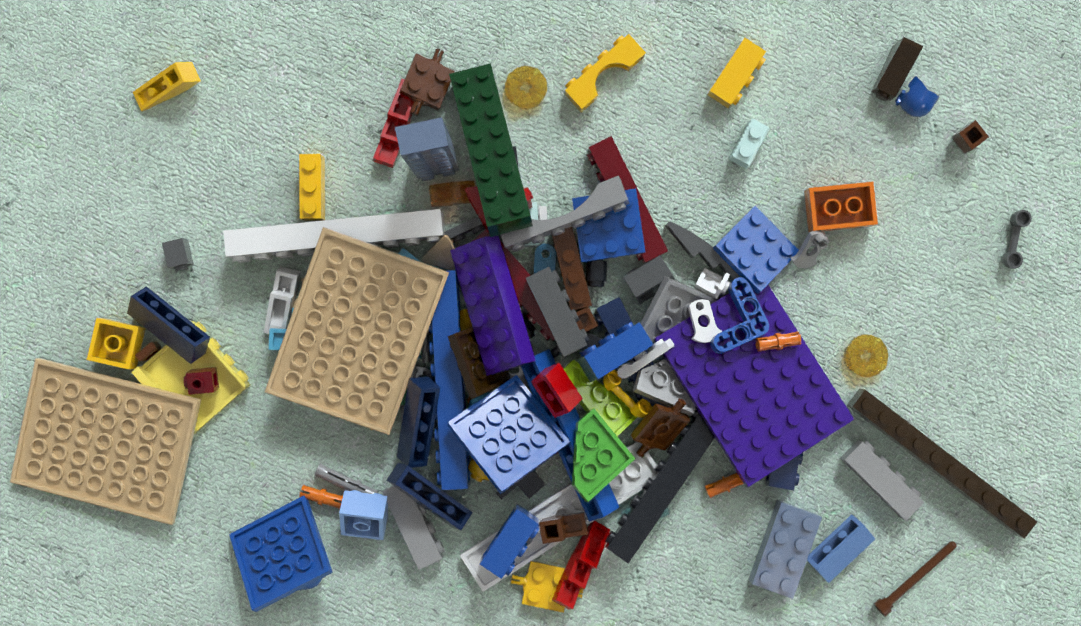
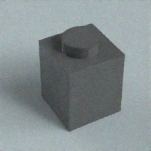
M180 238L162 243L167 268L175 269V272L187 270L188 265L194 264L188 239Z

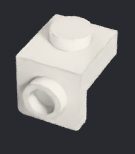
M704 268L694 288L717 299L720 293H726L730 284L727 281L730 274L726 272L725 276L722 277Z

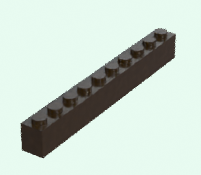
M859 389L847 404L854 412L1016 536L1025 539L1036 525L1037 521L866 389Z

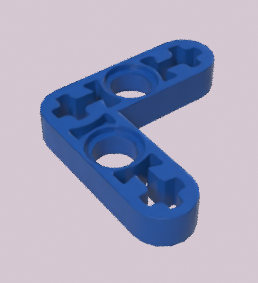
M738 277L734 279L728 287L729 294L743 323L720 332L712 338L711 348L718 354H723L761 337L769 330L768 320L749 282L745 278ZM742 285L743 289L736 291L735 287ZM747 294L748 297L744 298L743 300H740L742 296H745ZM745 302H750L753 305V312L745 311ZM755 314H757V317H756V318H753L752 320H750L749 317H752V316H754ZM757 323L761 324L762 328L755 329L754 326ZM737 329L744 332V340L741 341L735 337ZM727 338L730 339V342L726 343L723 346L717 345V342L723 341Z

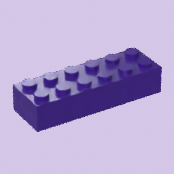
M499 236L482 237L450 250L486 374L492 375L536 361Z

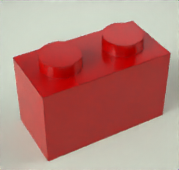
M560 363L545 368L531 381L554 418L569 413L583 399Z

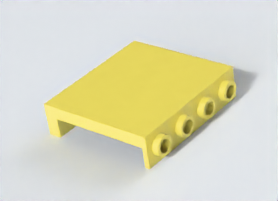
M191 321L203 332L207 331L206 328L199 321L197 323L195 321ZM213 337L209 340L206 354L192 364L165 345L144 365L136 367L131 372L143 385L201 399L194 434L251 385L247 381L249 377L241 369L237 370L233 365L235 361L227 353L225 355L219 349L221 345ZM216 367L219 388L212 393L189 395L188 389L184 387V376H186V373L191 369Z

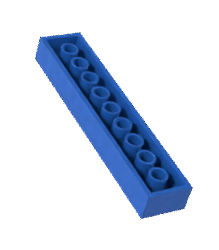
M456 270L447 271L449 274L429 326V333H433V342H430V355H434V363H431V376H435L436 384L440 387L435 420H438V427L435 428L434 433L435 442L439 441V449L436 450V463H440L441 469L437 472V484L441 485L442 490L468 489L471 484L470 471L468 469L469 453L447 426L450 420L466 410L465 382L461 371L458 369L457 361L448 339L449 335L461 331L459 279Z

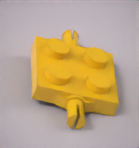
M530 561L529 570L525 577L512 574L511 584L523 586L522 604L564 613L565 607L552 601V598L565 568ZM578 594V598L582 599L583 595Z

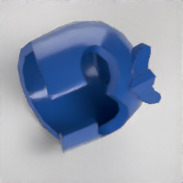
M915 76L908 84L910 91L906 93L905 90H902L895 102L897 106L900 105L910 116L922 117L932 110L940 97L929 91L922 81Z

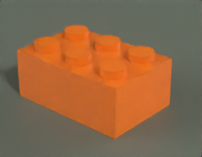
M874 182L813 187L804 191L808 233L811 231L823 232L872 227L878 224Z

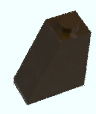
M905 37L892 46L871 91L876 94L878 99L891 101L897 96L923 46Z

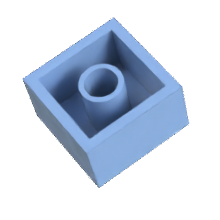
M344 490L339 512L341 535L384 540L388 520V496L379 493L368 494L357 490Z

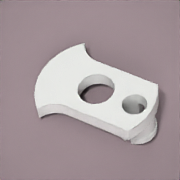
M697 300L687 306L694 328L692 340L699 343L711 342L715 335L722 332L715 324L709 300ZM696 304H697L698 306H702V308H700V309L698 310V309L696 308ZM700 315L707 317L708 325L706 327L699 325L698 318Z

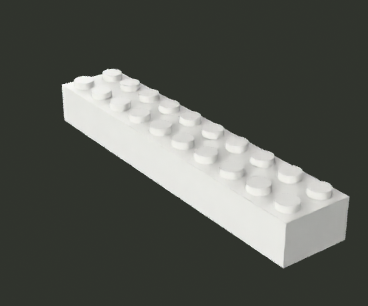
M435 209L223 231L226 257L232 258L233 261H238V263L251 262L250 258L259 259V261L271 260L272 256L275 255L280 258H292L295 253L301 256H313L323 227L375 246L384 245L386 248L399 247V243H405L407 246L420 245V241L425 240L429 244L437 243L445 235V223L442 210Z

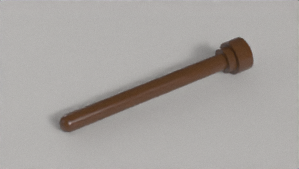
M950 541L887 598H879L873 603L877 610L886 617L892 612L893 604L956 549L957 544L954 541Z

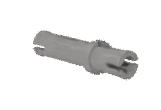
M321 463L315 472L316 477L347 491L357 490L361 493H378V490L362 484L361 480L357 479L356 481Z

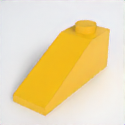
M175 62L133 91L140 110L145 111L189 90L201 80L192 62Z

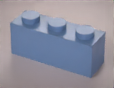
M851 514L809 554L807 561L829 583L864 551L875 538L865 525Z

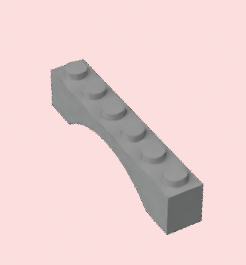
M616 176L598 183L588 199L568 214L546 220L531 219L532 227L501 234L505 248L516 252L525 248L524 245L530 242L537 244L544 241V237L548 235H560L565 232L566 228L572 226L573 228H578L585 225L587 220L592 218L593 220H599L605 217V213L610 211H622L626 209V205L630 204L620 177Z

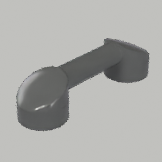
M1018 210L1010 218L1012 231L1008 250L1002 255L1004 265L1010 269L1019 268L1023 263L1022 255L1016 252L1021 227L1028 226L1032 220L1031 214L1027 210Z

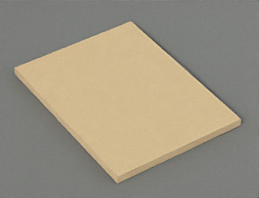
M323 227L265 393L390 435L408 386L409 378H411L449 272Z
M36 358L10 483L173 525L175 523L201 399Z

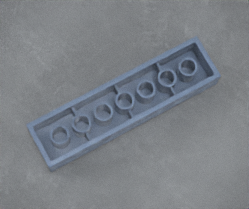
M442 117L395 127L400 154L418 179L429 181L435 179V175L443 174V177L455 175V171H459L455 147Z

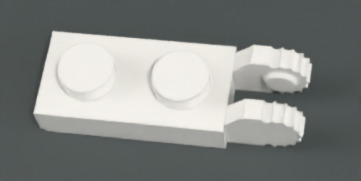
M660 339L651 346L653 348L652 351L646 353L644 350L635 356L636 362L628 361L622 365L617 371L618 376L622 379L628 378V376H631L671 349L674 343L671 339L665 342L663 339Z

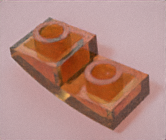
M474 180L430 185L431 207L470 203L465 189L475 187Z

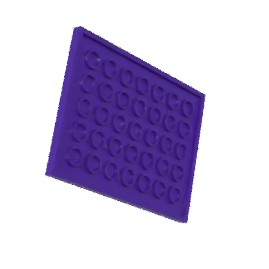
M769 285L759 294L753 290L769 323L768 332L761 337L773 336L775 333L787 334L798 331ZM742 286L738 287V288L736 289V291H737V290H740V291H741V290L743 289V287H742ZM730 294L710 304L715 324L722 332L743 323ZM747 294L745 296H742L740 300H743L744 298L748 297ZM750 302L744 303L745 311L753 312V305ZM755 314V315L752 316V317H749L750 320H752L753 318H756V317H757V314ZM699 316L698 323L700 326L706 327L708 325L706 316ZM691 317L653 339L655 343L660 339H663L664 342L671 339L674 343V346L663 353L746 488L854 420L802 337L801 345L784 347L782 350L770 349L758 352L754 339L728 352L718 354L712 350L711 342L699 343L691 339L694 336V328ZM756 323L754 328L760 329L762 325ZM740 329L735 331V337L738 340H744V332ZM727 338L723 341L717 342V345L723 346L726 343L730 342V339Z

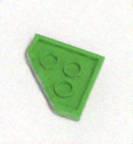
M594 408L576 422L572 486L585 502H589L635 460V457Z

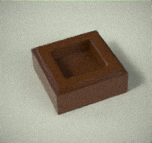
M150 342L135 356L139 361H148L162 347L158 342Z

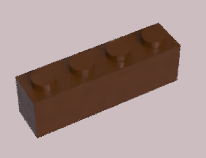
M566 228L564 233L557 236L551 234L565 291L570 299L568 302L570 311L573 309H583L588 306L591 307L592 303L573 228Z

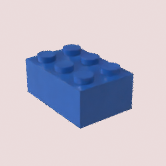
M630 322L617 329L616 332L618 334L616 336L612 333L598 341L600 346L596 347L594 344L580 352L582 357L577 359L590 382L600 379L654 345L640 322L634 325Z
M516 504L482 555L480 565L501 579L505 574L509 576L515 567V558L517 556L522 557L527 549V540L529 537L533 539L540 529L538 517Z

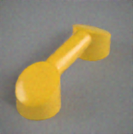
M612 370L604 375L603 383L606 390L612 391L630 408L632 415L644 418L652 409L651 404L647 400L641 399L636 403L618 386L622 379L618 376L616 370Z

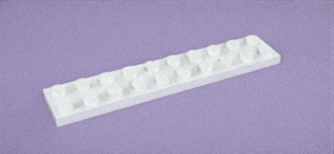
M634 442L627 447L635 457V460L609 483L618 505L641 491L648 477L652 479L656 473L654 470L656 463L649 452L643 458L636 454L642 443ZM572 483L529 510L530 513L538 517L539 522L544 518L555 515L585 512ZM585 514L586 523H587V525H588L589 523H591V522H593V521H589L588 518H587V516H586V514ZM539 529L533 539L529 537L527 540V549L522 557L517 556L515 558V567L510 574L562 541L542 544ZM498 531L460 554V557L483 592L502 580L480 565L482 555Z

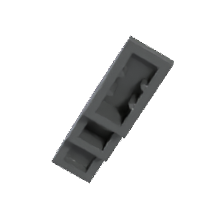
M671 221L665 225L690 258L699 254L710 269H714L719 265L725 274L726 272L730 274L729 279L731 281L739 276L709 243Z

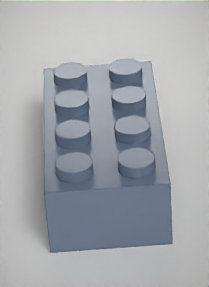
M777 500L748 580L753 585L793 599L822 517Z

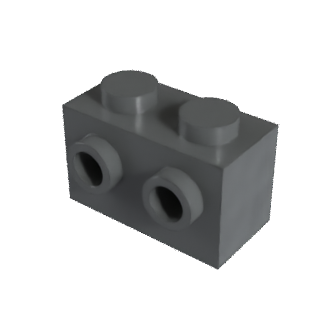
M661 255L646 262L639 268L630 270L624 276L626 283L639 304L655 296L665 276L675 280Z

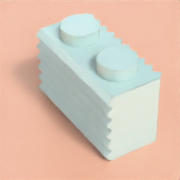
M751 119L744 127L743 133L729 156L730 161L746 169L751 165L770 129L755 119Z

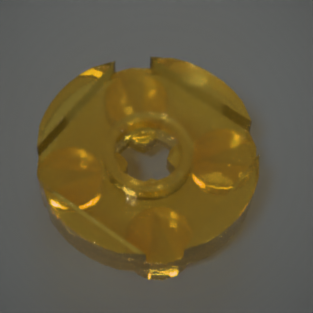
M521 66L508 74L505 82V93L508 100L518 108L524 110L533 109L544 100L547 93V81L538 68ZM527 82L528 85H532V88L529 89V93H525L524 90H520V87H522L523 83Z
M859 335L854 337L845 348L844 361L847 368L854 374L861 377H873L886 368L888 350L880 338L872 335ZM864 350H867L868 353H871V357L869 358L868 362H866L865 359H861V355L864 354Z

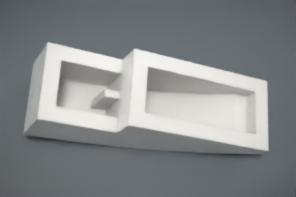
M283 266L276 270L263 333L269 334L270 328L287 329L292 315V306L298 291L301 271Z

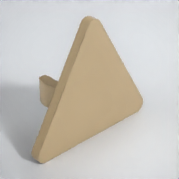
M443 235L422 257V262L448 270H456L450 250L455 249L453 246L454 241L450 240L448 235Z

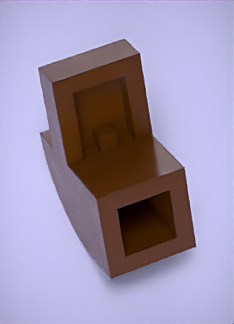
M585 512L555 515L544 518L539 522L542 544L564 541L569 537L588 535Z

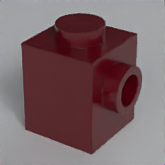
M200 368L188 371L186 376H184V387L188 389V394L215 392L219 388L217 368Z

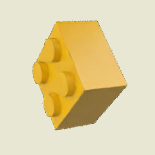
M96 318L87 360L125 369H135L138 364V359L135 355L141 351L146 328L111 319Z

